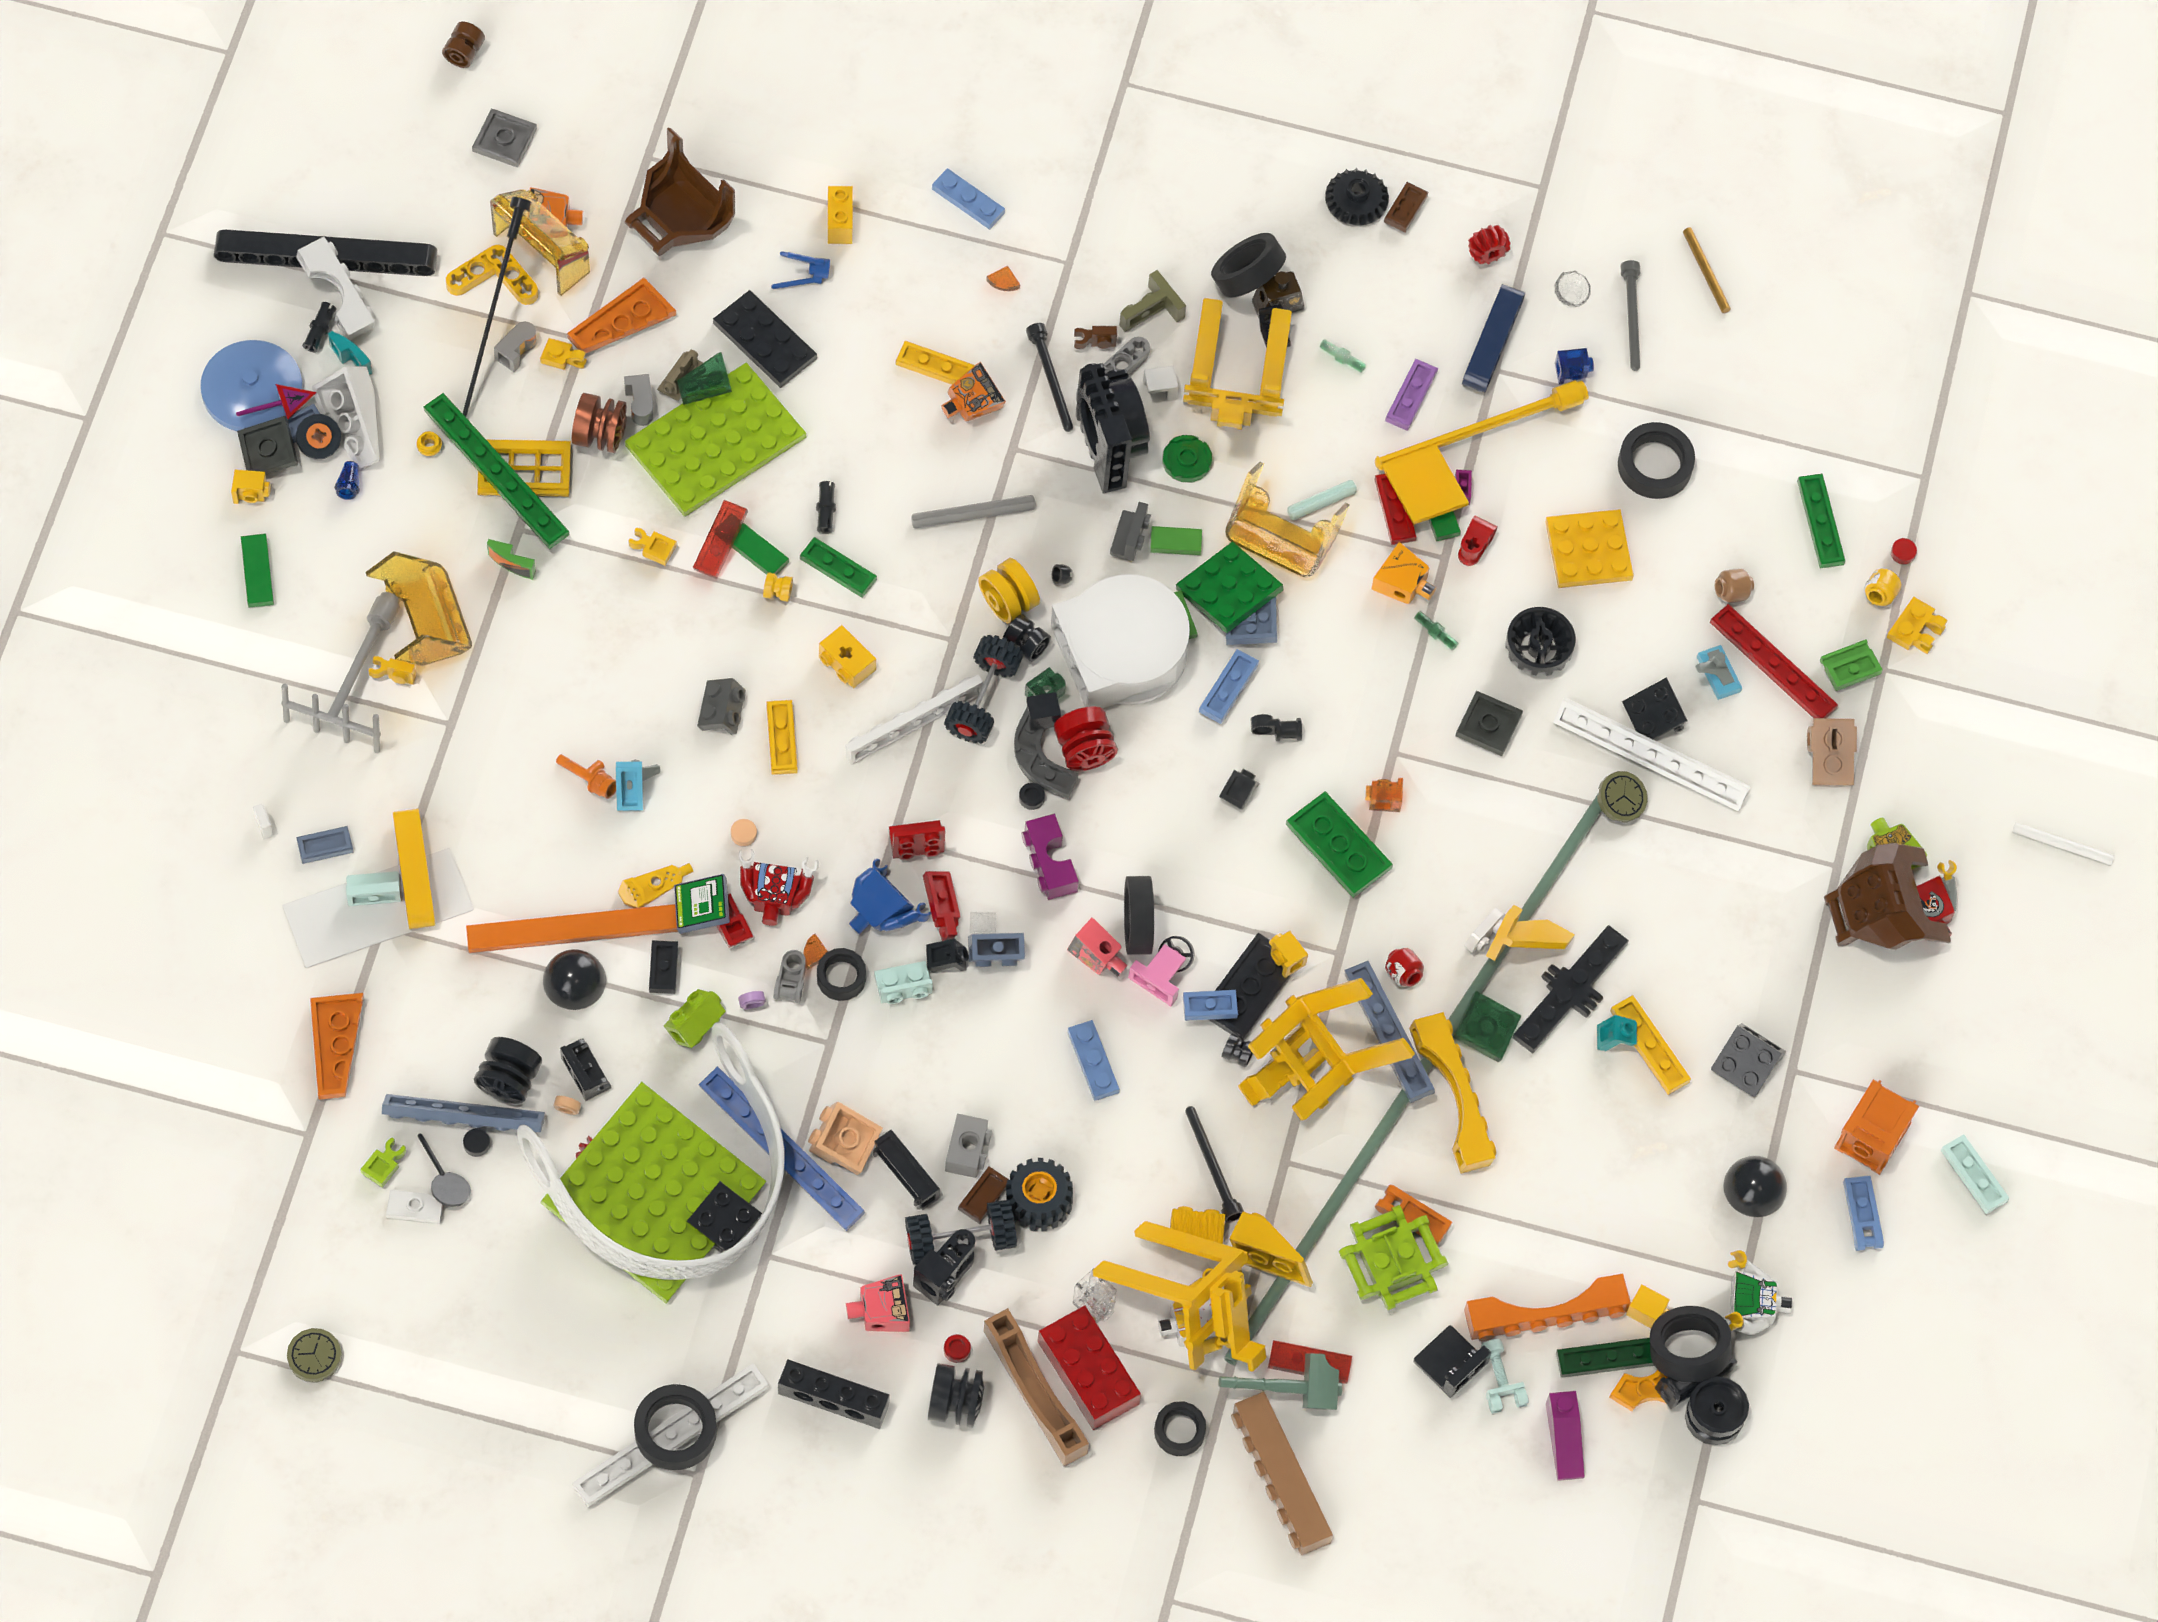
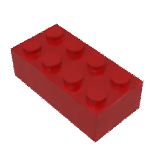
M1085 1305L1039 1330L1037 1342L1093 1430L1140 1404V1391Z

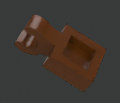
M1092 326V330L1084 328L1074 329V337L1083 338V340H1075L1074 348L1083 349L1090 343L1091 347L1101 349L1116 347L1117 326Z

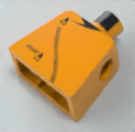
M1399 542L1374 576L1371 589L1409 604L1416 594L1430 600L1436 587L1426 581L1429 574V566Z

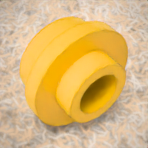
M424 432L417 439V449L425 456L436 455L442 448V440L434 432ZM427 443H432V444H434V445L431 446V447H426V446H425Z

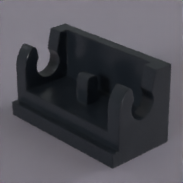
M579 1039L560 1048L561 1059L585 1101L611 1089V1084L605 1077L584 1039Z

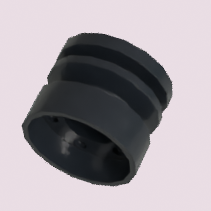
M494 1037L491 1039L484 1054L487 1061L480 1063L479 1071L476 1072L473 1078L474 1083L483 1092L496 1099L508 1103L521 1104L527 1098V1091L532 1086L529 1079L536 1077L542 1064V1057L538 1052L522 1042L506 1037Z
M937 1363L929 1404L928 1420L945 1423L949 1412L953 1411L955 1412L956 1425H960L962 1414L965 1413L968 1414L967 1427H974L975 1420L981 1411L985 1388L983 1371L976 1370L974 1382L968 1381L969 1368H965L961 1379H956L955 1366Z

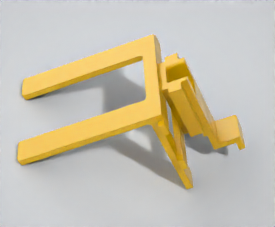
M1204 298L1190 385H1185L1184 392H1188L1189 395L1184 394L1183 402L1212 407L1210 420L1217 421L1218 427L1227 426L1242 430V425L1250 426L1252 413L1274 417L1282 416L1283 409L1278 408V406H1284V399L1280 398L1292 311L1272 309L1260 395L1210 388L1223 301Z
M1358 978L1297 998L1295 995L1290 996L1285 1001L1288 1008L1273 1022L1270 1018L1262 1022L1260 1026L1263 1031L1248 1045L1257 1059L1263 1058L1273 1049L1270 1052L1273 1059L1257 1074L1247 1076L1238 1085V1088L1248 1102L1254 1106L1260 1100L1272 1097L1288 1081L1293 1086L1302 1084L1307 1092L1292 1106V1109L1299 1119L1303 1121L1316 1109H1323L1329 1103L1327 1099L1342 1085H1348L1354 1079L1352 1077L1353 1074L1410 1059L1415 1055V1052L1404 1038L1347 1054L1343 1052L1317 1013L1370 998L1373 993L1364 980ZM1311 1038L1317 1048H1313L1305 1057H1302L1298 1049ZM1326 1060L1332 1069L1315 1083L1310 1074Z
M1144 1221L1134 1231L1135 1237L1220 1263L1195 1287L1183 1285L1105 1260L1092 1270L1094 1277L1179 1302L1183 1305L1190 1369L1196 1370L1204 1362L1203 1341L1214 1331L1216 1336L1227 1337L1231 1347L1232 1358L1248 1363L1249 1371L1253 1372L1266 1359L1265 1345L1250 1341L1246 1299L1252 1294L1251 1285H1245L1244 1273H1242V1267L1248 1262V1253L1246 1251ZM1210 1299L1212 1318L1201 1328L1199 1309Z

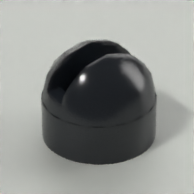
M1064 564L1054 565L1051 574L1053 583L1056 585L1069 583L1073 578L1070 577V572H1073L1072 569Z

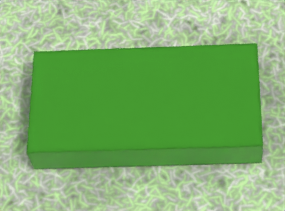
M1151 527L1150 553L1201 556L1202 529Z

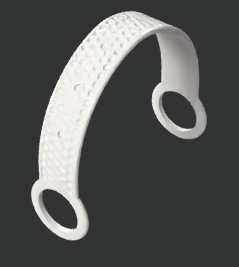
M718 1022L712 1026V1039L716 1052L729 1077L744 1093L762 1126L771 1163L770 1190L763 1214L752 1230L732 1248L717 1255L701 1259L664 1260L645 1256L619 1245L600 1232L576 1206L560 1180L547 1149L536 1133L527 1125H520L518 1127L517 1136L524 1158L538 1183L549 1194L566 1224L593 1252L611 1264L631 1273L656 1279L679 1280L709 1275L726 1268L753 1244L766 1224L778 1199L784 1174V1145L780 1125L767 1094L754 1074L745 1050L733 1032L722 1023ZM723 1038L728 1041L739 1058L746 1081L739 1075L731 1063L723 1044ZM529 1141L543 1160L550 1181L539 1168L530 1149Z

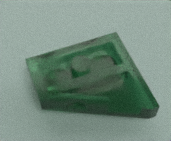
M722 352L717 353L677 381L683 405L732 392Z

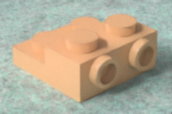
M836 1102L830 1107L826 1106L819 1117V1120L823 1121L819 1130L817 1128L814 1129L808 1139V1142L812 1144L809 1151L830 1164L836 1162L858 1175L862 1172L875 1145L874 1141L878 1139L883 1128L840 1102Z

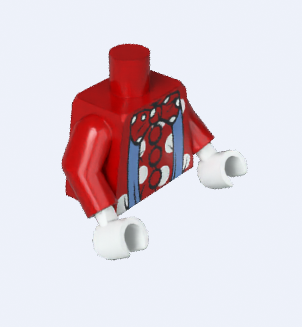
M742 849L739 851V860L743 863V866L740 867V886L747 901L754 903V910L756 912H763V924L768 926L777 925L779 915H791L792 910L799 908L810 896L814 881L812 874L819 868L818 860L815 861L814 869L807 867L809 857L803 860V869L754 862L753 866H751V862L754 860V851L751 849L752 856L748 860L742 858Z

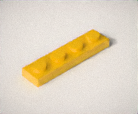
M1634 995L1611 1007L1610 1012L1613 1016L1618 1015L1637 1022V1044L1634 1046L1668 1095L1690 1083V1076Z

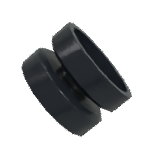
M1717 1376L1702 1381L1692 1392L1686 1406L1685 1420L1687 1428L1695 1438L1706 1444L1721 1445L1730 1442L1737 1437L1748 1416L1749 1402L1747 1394L1739 1384L1729 1378Z

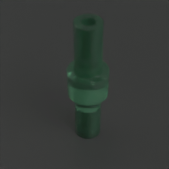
M1326 339L1321 342L1320 348L1333 355L1336 361L1343 365L1346 363L1361 373L1364 371L1366 364L1352 356L1349 350L1344 347L1339 348Z
M1422 611L1415 615L1414 619L1428 630V634L1435 640L1439 639L1451 650L1458 646L1459 643L1445 632V627L1439 622H1433Z

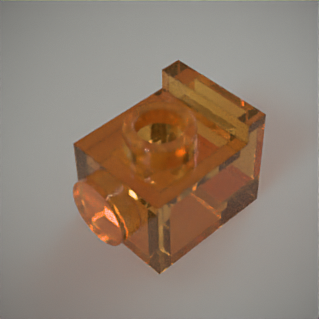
M1398 778L1397 782L1379 779L1372 781L1371 785H1366L1365 801H1369V810L1400 812L1403 798V778Z

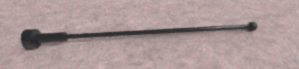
M512 197L510 208L514 209L507 234L509 240L462 413L465 417L468 414L513 241L517 239L523 213L529 212L532 203L520 197Z

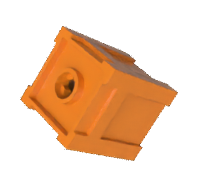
M1873 1079L1843 1127L1842 1134L1834 1149L1847 1154L1880 1175L1910 1127L1911 1120L1919 1106L1915 1104V1100L1909 1102L1882 1086L1881 1080L1877 1082Z

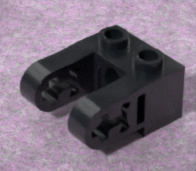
M967 1229L957 1230L938 1252L931 1248L914 1267L913 1287L937 1306L943 1300L947 1302L956 1291L954 1287L973 1265L974 1234ZM965 1238L968 1239V1245L964 1243L958 1244V1239L962 1241Z

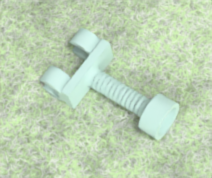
M1493 1339L1481 1344V1347L1485 1345L1492 1352L1490 1360L1492 1361L1491 1363L1499 1388L1490 1389L1486 1393L1491 1413L1502 1412L1503 1406L1500 1397L1514 1394L1515 1403L1518 1408L1527 1406L1529 1401L1524 1383L1509 1385L1500 1356L1504 1352L1502 1340Z

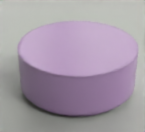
M752 991L738 997L739 1005L742 1009L757 1008L766 1002L763 991Z

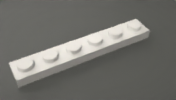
M978 674L972 678H964L957 686L940 691L936 697L928 701L919 702L906 713L901 712L894 716L891 721L883 725L878 724L874 726L870 732L861 737L856 736L845 745L846 758L850 764H853L947 714L953 702L962 701L965 703V701L969 702L977 698L983 686V680Z

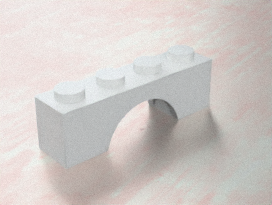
M322 237L299 249L297 259L308 278L326 279L338 288L342 296V306L336 313L334 321L342 335L352 340L373 329L376 317L369 305L365 306L361 299L363 294L358 285H353L350 281V272L344 263L340 264L337 259L338 253L333 243H328L325 237Z

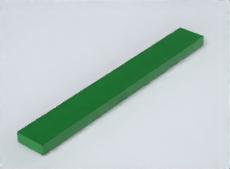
M444 393L423 406L425 413L549 549L570 535L569 530Z

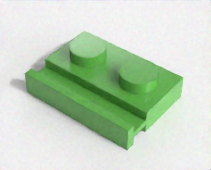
M1866 639L1821 656L1820 663L1825 667V672L1835 691L1882 673L1883 669L1872 649L1869 648Z

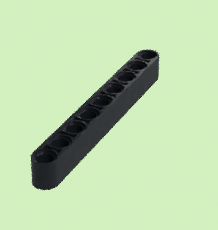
M225 229L219 230L216 234L213 255L216 260L227 263L302 268L297 259L298 250L325 237L328 243L332 242L338 253L336 257L340 264L344 263L349 271L431 276L435 273L438 250L435 246L426 243Z

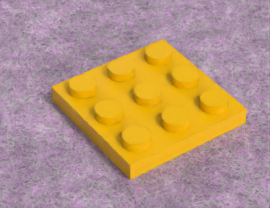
M1620 509L1546 517L1545 523L1558 588L1633 580L1634 575Z

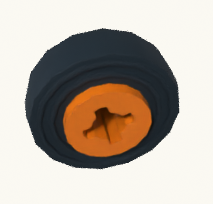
M312 414L304 418L296 431V443L300 451L313 459H325L333 455L341 442V430L337 422L324 414Z

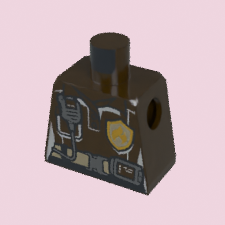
M1280 271L1268 282L1256 289L1252 298V304L1257 316L1258 309L1279 304L1282 305L1284 310H1290L1292 313L1304 310L1302 292L1294 272ZM1272 313L1267 314L1264 320L1271 319Z

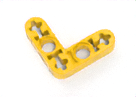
M493 245L452 270L446 276L447 291L452 295L459 296L495 274L499 277L502 263L498 258L494 259L493 256H502L503 261L506 248L502 245ZM510 253L502 283L518 302L524 305L533 304L538 298L537 285ZM474 266H482L484 268V272L479 275L473 274L470 270ZM510 270L519 273V276L515 279H508L505 275ZM453 281H461V285L458 286V284H453ZM521 283H523V287L526 291L531 290L530 295H528L527 293H522V287L520 286Z

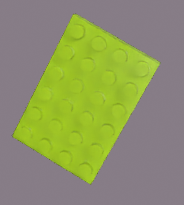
M746 362L626 439L625 446L682 515L686 517L805 439L806 432Z

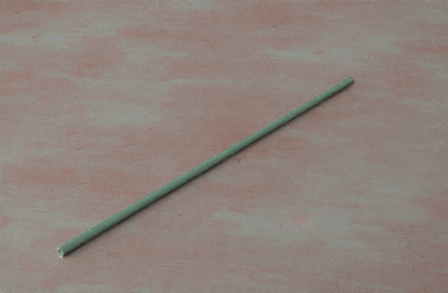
M1597 796L1522 907L1523 911L1518 921H1529L1601 813L1602 810L1598 804ZM1506 945L1495 961L1488 958L1449 1017L1453 1027L1452 1036L1511 947ZM1423 1056L1420 1062L1428 1074L1433 1064ZM1403 1088L1295 1249L1304 1260L1409 1103ZM1277 1276L1248 1320L1250 1341L1291 1280ZM1229 1349L1224 1359L1229 1364L1235 1365L1238 1360L1232 1358L1231 1349Z

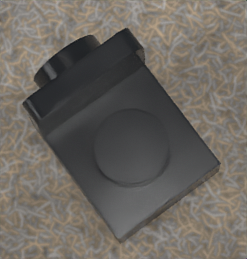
M1244 768L1241 772L1234 770L1219 797L1243 810L1254 788H1257L1260 783L1254 780L1256 775Z
M955 938L926 944L927 969L929 971L935 972L953 967L960 971L967 970L966 961L969 959L967 948Z

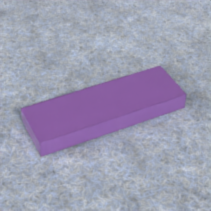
M1415 358L1386 416L1385 422L1406 431L1409 430L1438 372L1437 367Z

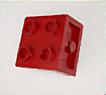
M940 820L889 826L893 859L908 860L914 856L926 855L932 857L943 853L945 850L946 831L945 827L941 826Z

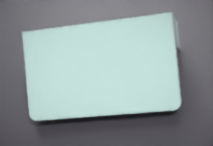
M397 871L348 875L346 877L348 906L401 902L399 872Z

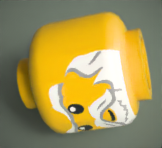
M1881 568L1874 571L1865 583L1864 591L1872 604L1886 606L1891 604L1901 591L1902 584L1897 574L1891 570Z

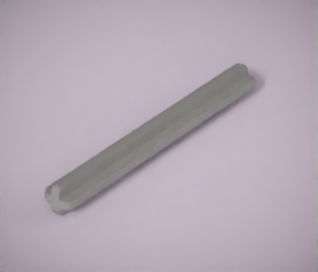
M1028 495L914 513L911 516L913 528H922L1034 510L1036 504L1034 496Z

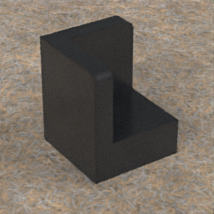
M1053 692L1026 698L1030 716V731L1054 727V723L1061 717L1057 693Z

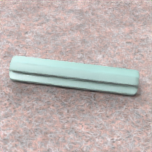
M1348 480L1289 506L1287 513L1291 520H1296L1355 494L1357 487L1353 480Z

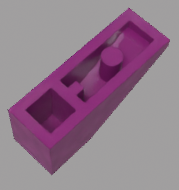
M1576 1391L1549 1393L1546 1401V1411L1557 1481L1582 1479L1585 1477L1581 1422Z

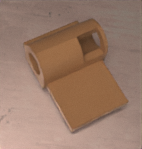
M1813 718V726H1809L1807 729V749L1809 752H1813L1812 785H1854V752H1857V726H1854L1855 719Z

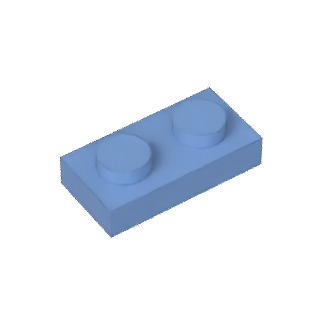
M1236 990L1183 992L1185 1021L1237 1018L1238 1016Z

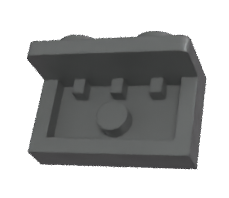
M1138 502L1135 513L1127 510L1122 511L1110 549V555L1134 561L1137 550L1141 551L1145 539V536H1142L1143 529H1148L1151 514H1147L1149 504Z
M733 678L707 680L697 726L702 731L725 729L731 735L737 734L738 725L741 721L742 706L746 696L745 688Z

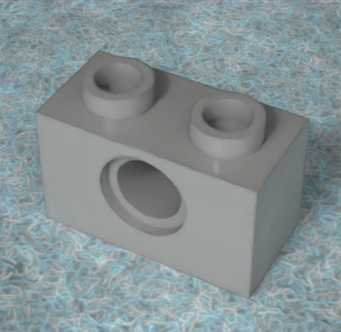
M957 1113L946 1158L945 1172L976 1178L978 1169H984L986 1154H982L984 1145L989 1146L992 1130H988V1120ZM965 1143H972L976 1147L972 1150H967L963 1145Z

